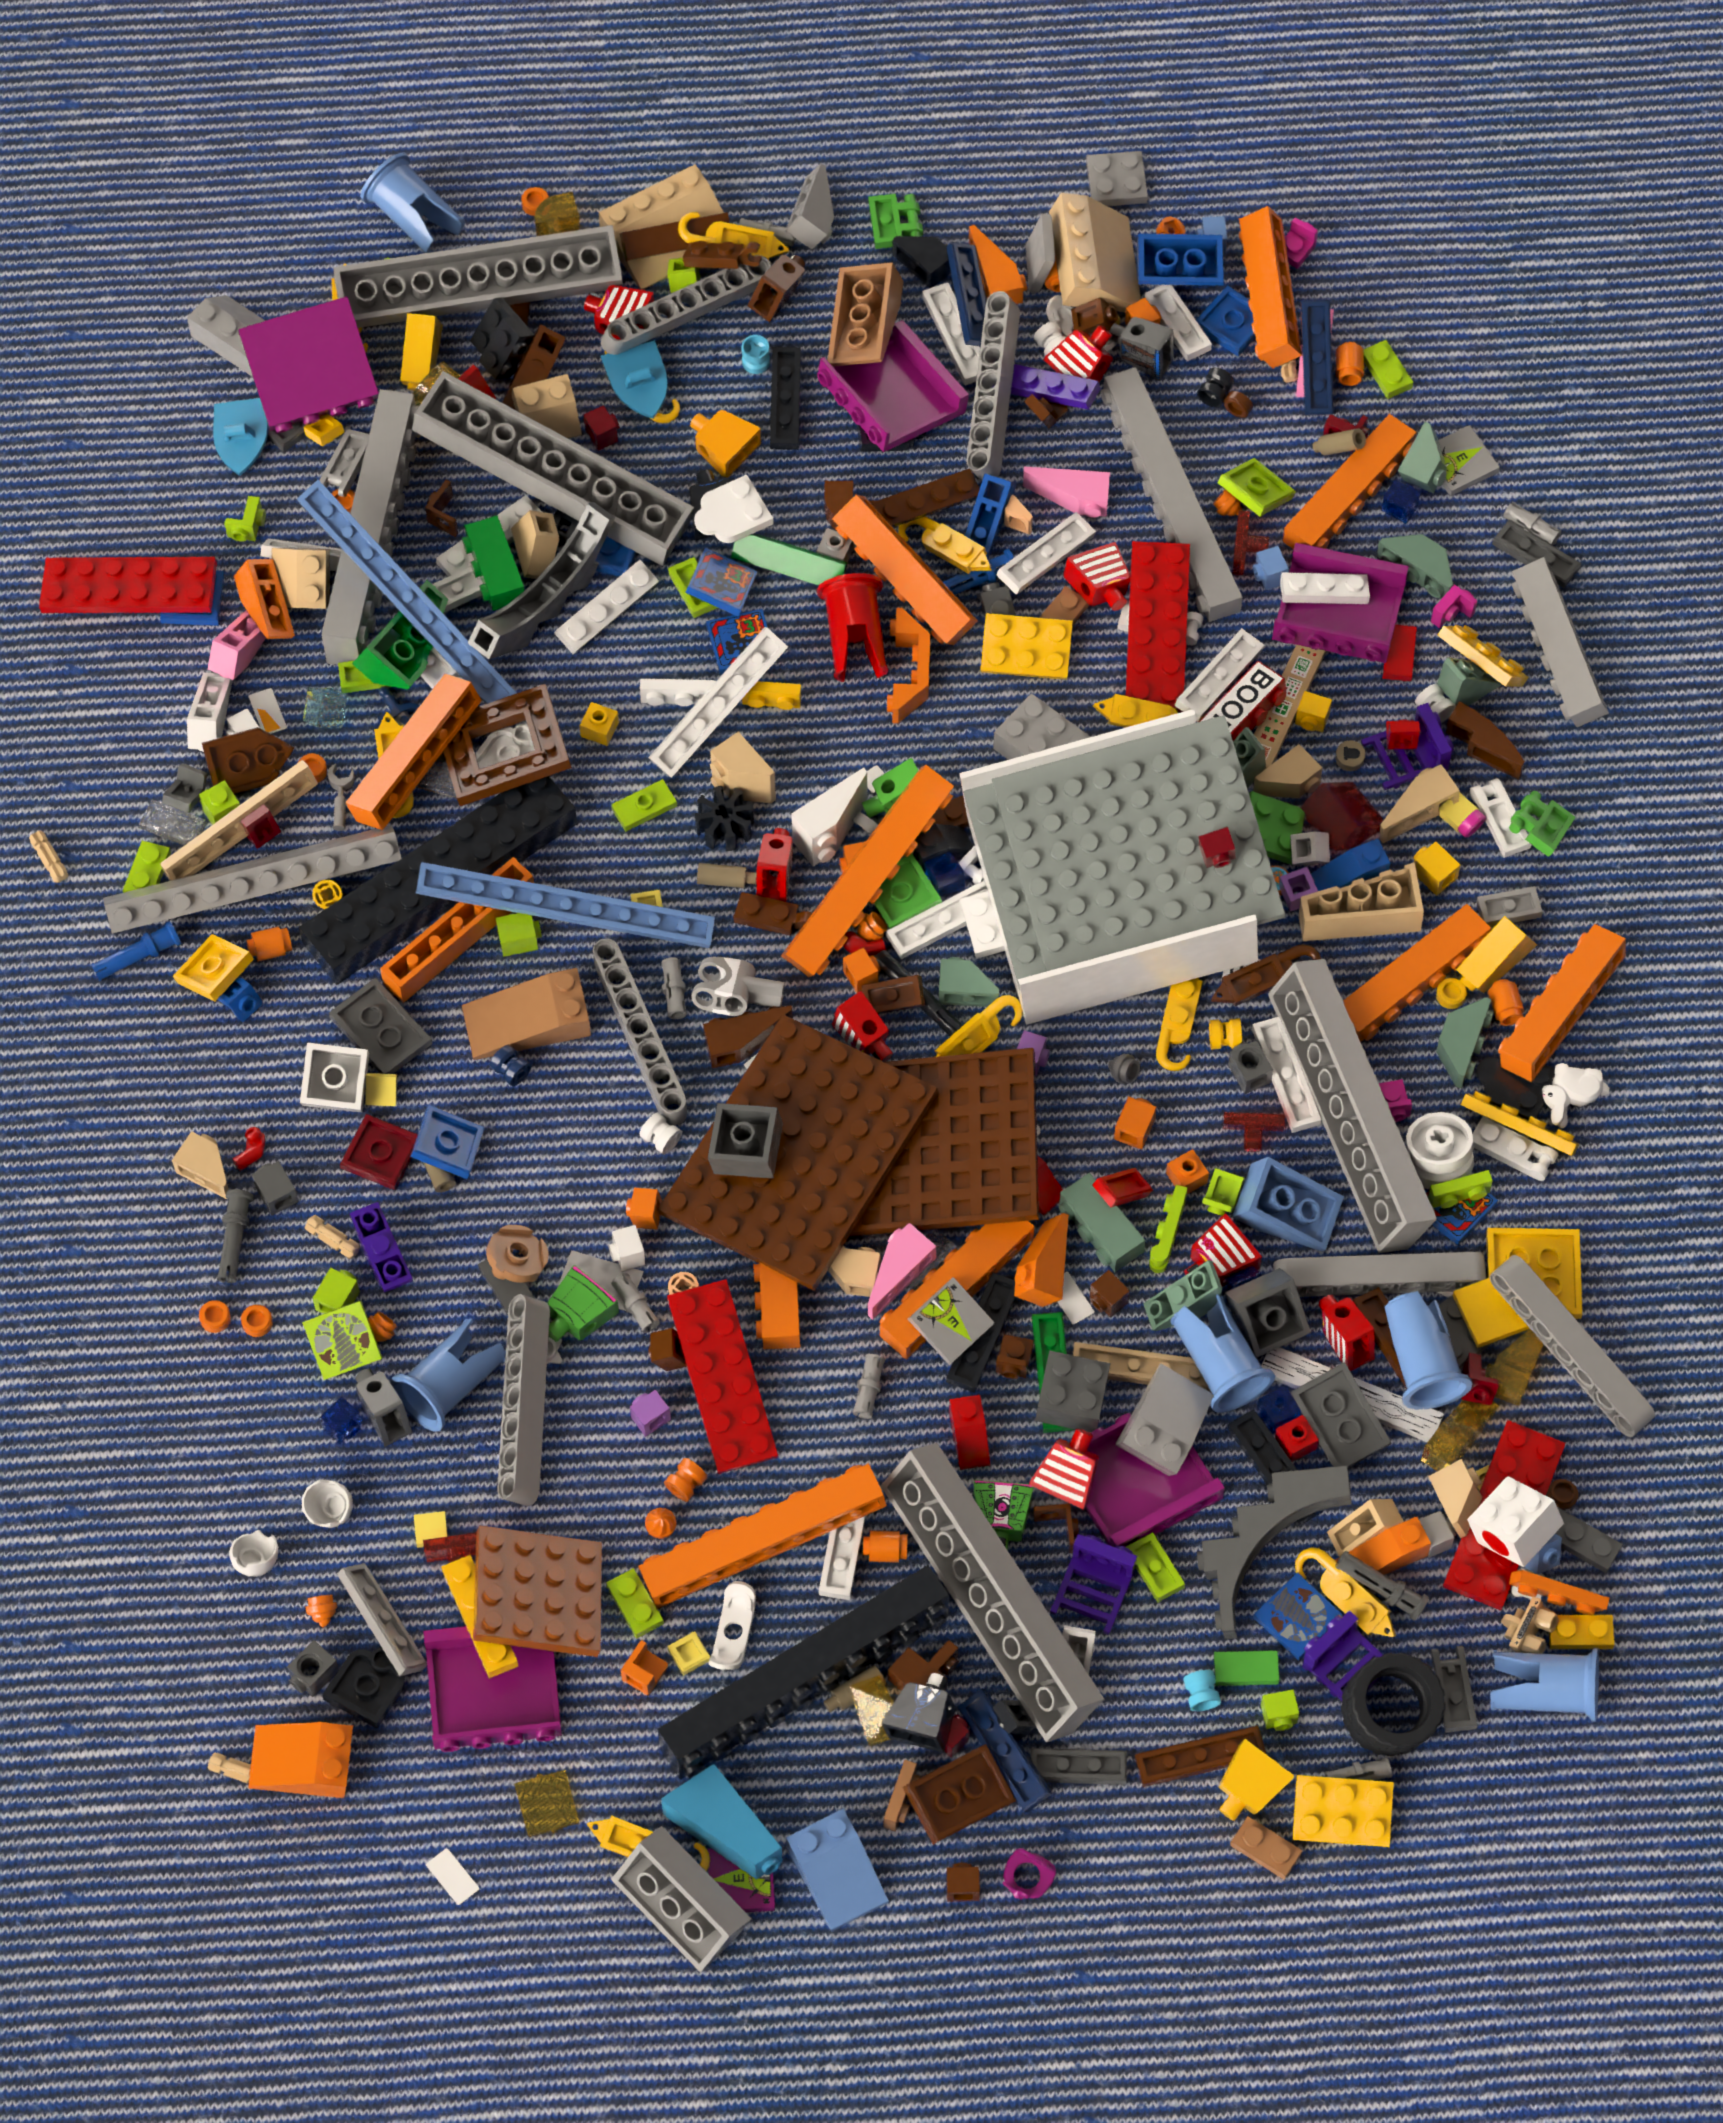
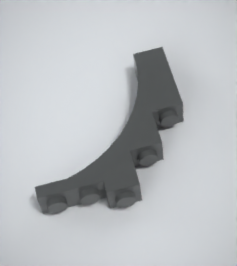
M595 502L588 503L576 529L550 565L512 602L495 613L478 619L468 644L488 659L527 647L540 622L558 617L569 593L589 586L599 565L595 560L615 517Z
M1347 1466L1272 1473L1273 1483L1267 1484L1269 1503H1274L1237 1507L1238 1517L1232 1518L1233 1535L1239 1537L1202 1541V1551H1197L1198 1569L1204 1570L1207 1580L1218 1579L1212 1581L1214 1600L1219 1599L1220 1611H1215L1216 1630H1222L1224 1639L1237 1638L1235 1604L1239 1589L1252 1562L1270 1540L1292 1523L1312 1513L1328 1508L1352 1505Z

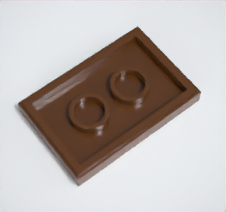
M986 1744L903 1787L933 1845L1016 1801Z

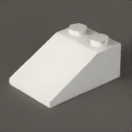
M865 768L857 771L792 813L793 843L813 867L820 862L829 861L835 855L854 824L852 820L863 808L861 802L868 800L867 771Z

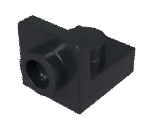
M1001 1700L992 1707L998 1716L997 1721L1001 1728L1008 1732V1734H1015L1018 1740H1021L1036 1727L1019 1700Z

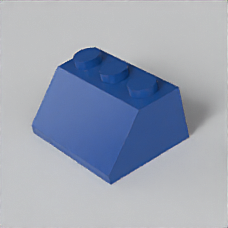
M1138 234L1136 250L1138 284L1223 286V235Z

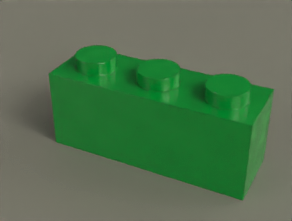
M497 515L465 525L466 537H462L466 554L472 553L474 559L470 561L475 578L480 577L483 583L479 585L483 601H489L493 611L503 608L524 592L523 582Z

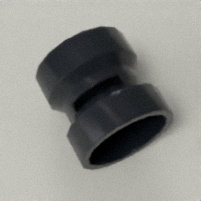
M1214 367L1208 371L1205 379L1206 382L1202 383L1199 387L1197 396L1206 405L1217 408L1222 406L1226 398L1225 393L1229 392L1233 387L1234 378L1227 371Z

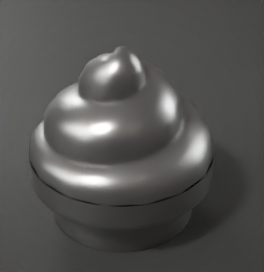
M1122 1054L1110 1060L1108 1068L1116 1082L1121 1084L1133 1083L1139 1075L1140 1063L1132 1055Z

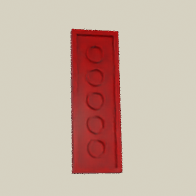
M1132 541L1125 696L1169 705L1175 708L1177 712H1183L1175 706V703L1184 692L1190 544Z
M215 557L46 558L39 609L41 613H211L217 561Z
M727 1279L667 1295L717 1473L722 1474L778 1458Z
M1507 1420L1480 1488L1482 1499L1479 1506L1507 1476L1546 1496L1566 1443ZM1470 1527L1467 1536L1461 1538L1442 1587L1501 1611L1511 1587L1509 1585L1511 1573L1517 1571L1519 1565L1477 1543Z

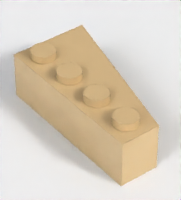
M1415 862L1405 865L1402 870L1381 872L1378 877L1364 881L1361 878L1352 881V884L1342 888L1335 886L1302 896L1299 908L1302 940L1315 941L1421 931L1424 910Z

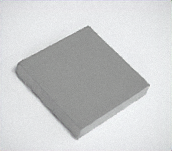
M1043 213L1040 215L1025 244L1029 292L1036 293L1042 288L1055 263L1051 214Z

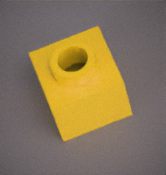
M1304 691L1297 709L1295 724L1308 731L1323 733L1330 715L1332 699Z
M591 702L579 725L581 737L608 746L619 724L618 711Z

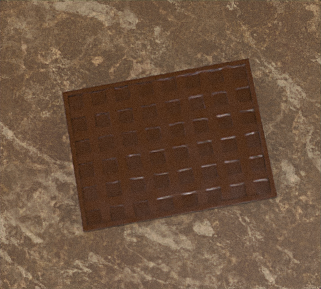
M782 1015L725 1103L778 1108L783 1127L774 1179L714 1174L708 1160L713 1122L662 1201L658 1212L660 1215L757 1263L760 1262L815 1291L939 1094L938 1088L788 1016Z
M1024 1048L886 1061L885 1063L937 1087L939 1094L850 1236L893 1233L898 1228L903 1229L909 1223L917 1230L1039 1220L1034 1049Z

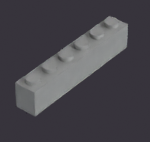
M1542 557L1512 571L1516 582L1512 583V587L1517 598H1523L1525 606L1521 607L1527 623H1533L1535 630L1531 631L1532 638L1537 647L1542 646L1544 654L1540 658L1546 671H1552L1554 678L1550 680L1556 696L1561 694L1564 703L1559 706L1566 721L1571 719L1576 727H1580L1609 714L1553 571L1546 559Z

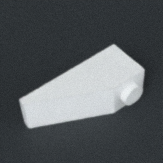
M203 673L187 717L188 749L203 751L202 742L222 737L232 679L224 678L215 673Z

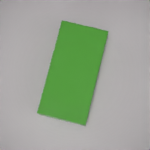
M1278 1651L1214 1652L1215 1686L1279 1684Z

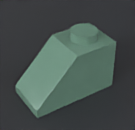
M1425 421L1400 465L1398 472L1404 481L1434 493L1437 486L1439 487L1443 484L1446 478L1447 467L1437 434L1431 424Z
M960 957L941 959L939 979V1002L941 1004L988 1007L995 999L999 998V988L971 960H964Z

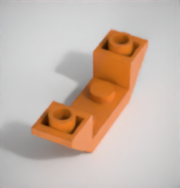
M896 608V619H890V636H895V647L912 648V662H918L917 670H912L911 684L893 683V695L887 694V712H892V723L901 722L928 700L930 633L903 608Z

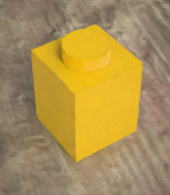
M1436 841L1428 848L1426 846L1422 847L1414 855L1413 859L1417 878L1436 896L1458 879L1461 865Z

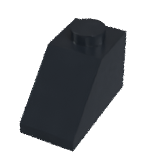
M896 236L893 238V256L927 287L932 288L951 274L946 248L948 244H943L937 237Z
M934 824L926 833L921 831L916 837L915 841L918 845L914 849L913 856L924 873L927 874L962 859L974 846L962 826Z

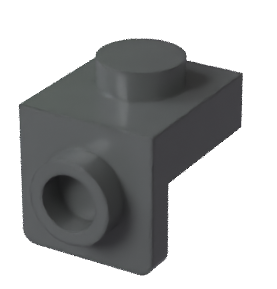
M994 582L982 586L983 592L976 593L977 599L981 601L984 616H986V613L1016 616L1008 586H999V582Z
M181 763L178 767L177 779L163 793L162 804L188 814L200 801L199 794L205 791L207 773Z

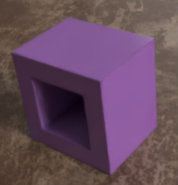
M1308 867L1285 874L1279 878V888L1290 912L1300 908L1302 896L1318 892Z
M1024 1030L1017 1049H1034L1035 1075L1037 1076L1040 1066L1045 1067L1049 1058L1050 1050L1046 1049L1047 1037Z
M656 1390L650 1394H641L630 1406L631 1418L645 1437L671 1420L670 1408Z

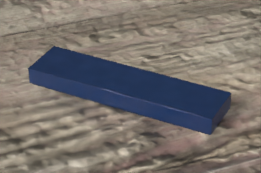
M950 242L946 248L965 345L981 347L986 300L975 245Z
M1330 300L1301 301L1304 416L1333 415Z
M981 1688L957 1708L980 1744L988 1746L1023 1811L1029 1812L1049 1797L1052 1792L1016 1735L1008 1734V1732L1001 1728L997 1721L998 1716L992 1708L996 1704L987 1690Z

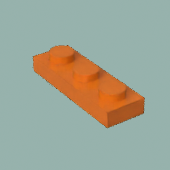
M1525 1570L1511 1573L1509 1585L1518 1587L1520 1594L1536 1597L1537 1594L1548 1597L1547 1602L1551 1604L1565 1606L1568 1603L1577 1606L1576 1611L1586 1615H1594L1595 1612L1607 1610L1609 1597Z

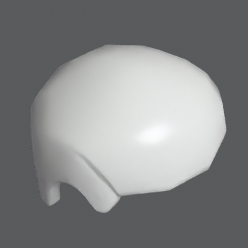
M317 1480L306 1488L302 1497L303 1513L310 1522L321 1527L334 1528L344 1524L349 1519L353 1509L351 1493L344 1485L332 1480Z
M257 1530L251 1534H244L236 1538L229 1550V1557L233 1567L239 1573L246 1576H262L272 1570L278 1558L276 1537L274 1535L267 1537L260 1530Z

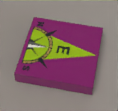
M707 1849L710 1855L708 1874L745 1912L775 1911L773 1873L770 1875L764 1874L756 1880L713 1849Z

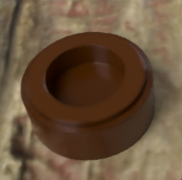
M1230 391L1224 399L1225 408L1236 417L1245 418L1253 409L1251 400L1241 392Z

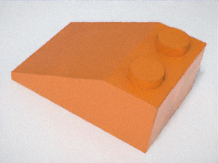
M324 1722L256 1725L248 1788L344 1798L347 1786L353 1725Z

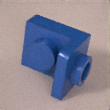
M240 976L217 999L231 1009L241 1022H244L263 1004V1001L251 984Z

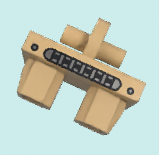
M1532 1597L1526 1611L1517 1608L1514 1616L1505 1614L1501 1620V1623L1508 1628L1504 1636L1511 1640L1510 1648L1515 1652L1544 1653L1546 1648L1545 1639L1537 1637L1536 1634L1539 1629L1552 1633L1559 1622L1557 1614L1545 1608L1542 1600L1536 1597Z

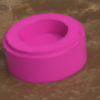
M1474 810L1460 824L1457 831L1465 838L1470 837L1482 826L1486 816L1480 810Z

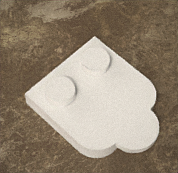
M745 475L705 493L701 498V509L695 514L694 523L701 533L705 535L714 534L721 542L732 543L773 525V517L748 475Z
M524 723L517 725L515 728L505 727L491 732L475 753L479 768L482 769L534 751L528 725Z

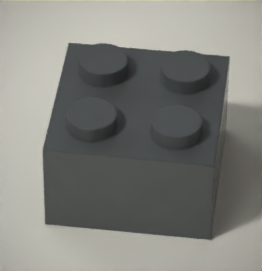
M717 1103L708 1153V1160L714 1174L774 1179L783 1127L777 1107Z
M1280 1268L1225 1292L1232 1316L1256 1358L1311 1333L1294 1279Z
M1049 1351L1035 1421L1071 1429L1079 1428L1090 1433L1096 1430L1111 1363Z

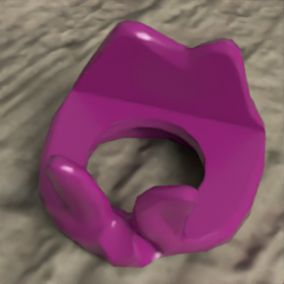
M1018 1848L1010 1856L1005 1866L1004 1882L1002 1884L1008 1888L1014 1898L1020 1900L1040 1898L1053 1883L1056 1869L1043 1856L1028 1852L1023 1848ZM1023 1863L1034 1864L1040 1872L1038 1884L1031 1889L1020 1888L1014 1880L1015 1870Z

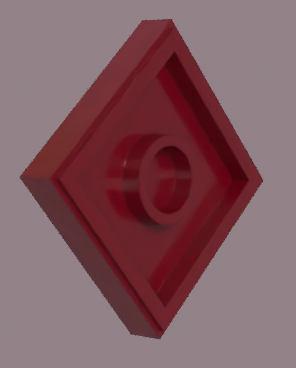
M366 1114L340 1162V1168L396 1190L412 1159L410 1156L418 1134Z

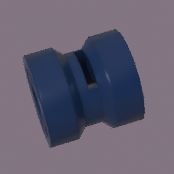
M509 1044L501 1047L494 1054L489 1064L490 1068L496 1073H502L504 1080L512 1087L521 1083L532 1068V1064L525 1058H520L517 1055V1051Z

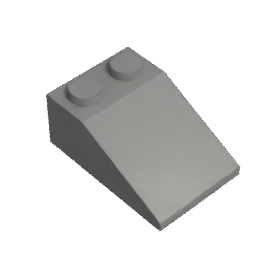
M1162 1363L1159 1364L1115 1445L1167 1476L1177 1474L1194 1443L1211 1400L1214 1397L1213 1394Z

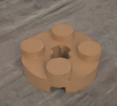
M506 1225L500 1228L499 1232L493 1234L486 1248L487 1260L492 1267L493 1275L501 1280L507 1279L518 1283L536 1281L545 1268L549 1257L548 1248L543 1239L541 1238L539 1241L532 1235L533 1230L525 1226ZM513 1250H519V1254H523L524 1257L518 1258L512 1254Z

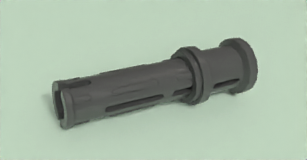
M231 1189L226 1192L228 1206L226 1214L222 1216V1222L226 1229L217 1280L223 1283L225 1282L227 1271H229L228 1283L237 1282L243 1230L249 1226L250 1220L247 1217L248 1207L254 1197L252 1193L245 1190Z
M1348 1551L1343 1552L1335 1566L1336 1569H1340L1385 1597L1387 1605L1391 1607L1395 1605L1410 1614V1619L1413 1621L1419 1617L1428 1602L1429 1597L1427 1595L1421 1596L1406 1587V1582L1402 1580L1393 1581L1354 1557Z

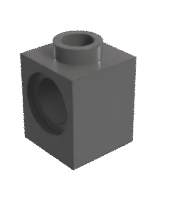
M1257 1040L1249 1044L1246 1042L1241 1043L1232 1049L1229 1054L1228 1066L1244 1094L1272 1082L1273 1068ZM1252 1062L1256 1066L1253 1068L1245 1067L1243 1063Z
M279 1161L273 1164H265L258 1168L256 1173L252 1174L254 1186L271 1216L298 1203L296 1190Z
M315 1640L287 1666L291 1677L289 1679L290 1684L300 1693L306 1691L312 1697L339 1671L337 1660ZM316 1666L319 1668L318 1672L312 1676L303 1674L307 1667Z

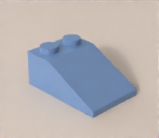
M1266 1157L1251 1163L1232 1218L1257 1231L1323 1252L1327 1248L1344 1196L1276 1160Z
M844 1809L786 1837L787 1851L831 1932L889 1903L860 1838Z

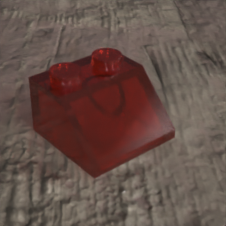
M1353 782L1322 783L1300 807L1307 815L1306 819L1312 826L1318 828L1320 832L1329 833V847L1335 850H1350L1378 833L1380 831V824L1384 820Z

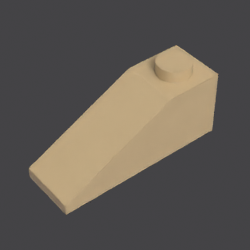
M1442 764L1434 768H1426L1415 777L1380 824L1379 840L1382 844L1440 815L1439 807L1449 798L1453 804L1459 802L1460 790Z

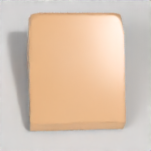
M1011 495L1004 510V525L1023 533L1031 534L1033 516L1014 495Z

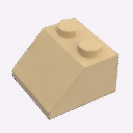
M568 374L512 389V399L516 411L568 439L582 435L576 402Z
M272 548V559L286 606L290 608H328L330 600V549Z
M739 731L710 751L711 782L714 787L723 786V792L729 799L734 793V788H738L743 791L744 801L772 803L776 800L775 772Z

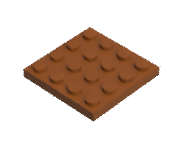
M479 1525L476 1532L473 1641L598 1657L601 1651L602 1542Z

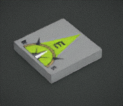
M1470 425L1438 440L1447 467L1446 478L1442 485L1450 496L1499 473V465Z
M954 1277L908 1318V1321L948 1365L954 1362L995 1323Z

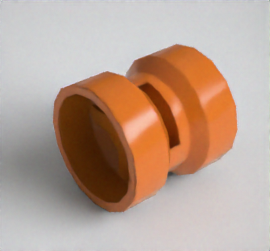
M683 1458L677 1465L678 1471L675 1474H670L664 1481V1485L674 1496L688 1502L694 1495L695 1487L705 1482L707 1474L695 1462Z

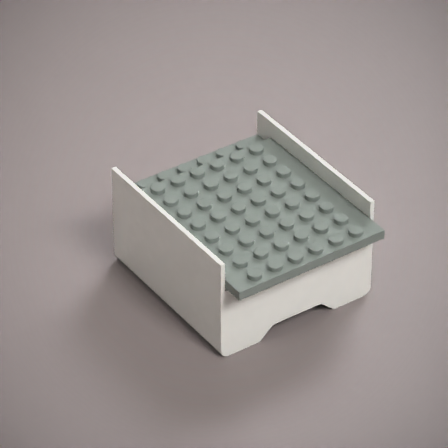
M1192 709L959 773L967 818L988 890L987 892L961 898V907L976 959L1005 951L1026 1025L1258 962L1257 925L1285 918L1283 905L1225 715L1196 723L1195 712ZM1228 827L1236 849V859H1233L1230 864L1221 868H1215L1214 866L1206 868L1199 848V836Z

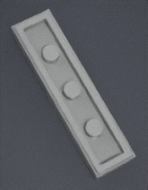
M366 1564L342 1568L337 1576L398 1675L403 1676L422 1671L427 1666V1662Z

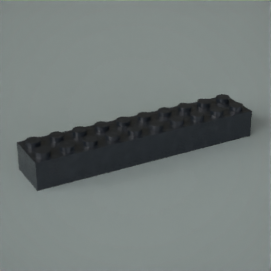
M549 776L504 791L299 926L302 943L333 982L338 985L459 903L457 901L415 894L421 862L492 875L512 857L520 863L577 825L576 808Z
M930 1566L923 1567L658 1728L661 1752L680 1780L686 1776L689 1778L696 1776L705 1768L704 1765L710 1761L724 1759L732 1752L731 1749L740 1743L745 1745L752 1742L758 1737V1732L768 1726L770 1728L778 1726L786 1719L787 1714L794 1710L799 1712L806 1709L812 1704V1699L822 1693L824 1695L830 1694L833 1689L840 1686V1682L848 1677L852 1679L862 1673L869 1664L874 1661L879 1663L886 1660L897 1647L902 1644L908 1646L914 1643L920 1637L919 1634L928 1628L934 1630L943 1625L948 1617L949 1594Z

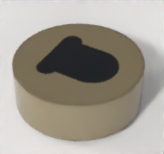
M1356 741L1341 743L1336 750L1335 760L1337 765L1346 771L1358 770L1365 761L1364 747Z

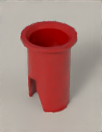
M865 573L840 575L827 579L819 584L817 588L819 598L826 602L835 671L834 678L840 682L845 681L848 643L864 641L865 651L877 678H881L889 671L886 665L877 593L883 588V582L881 578L875 575Z

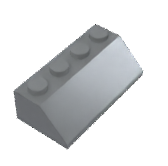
M227 295L205 298L187 317L191 336L252 376L238 329L265 320Z
M662 1826L639 1842L611 1879L700 1973L738 1937L751 1920L749 1915Z

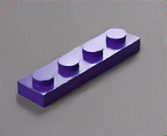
M1014 364L1010 394L1029 397L1033 394L1038 400L1043 397L1048 402L1089 410L1101 387L1096 380Z

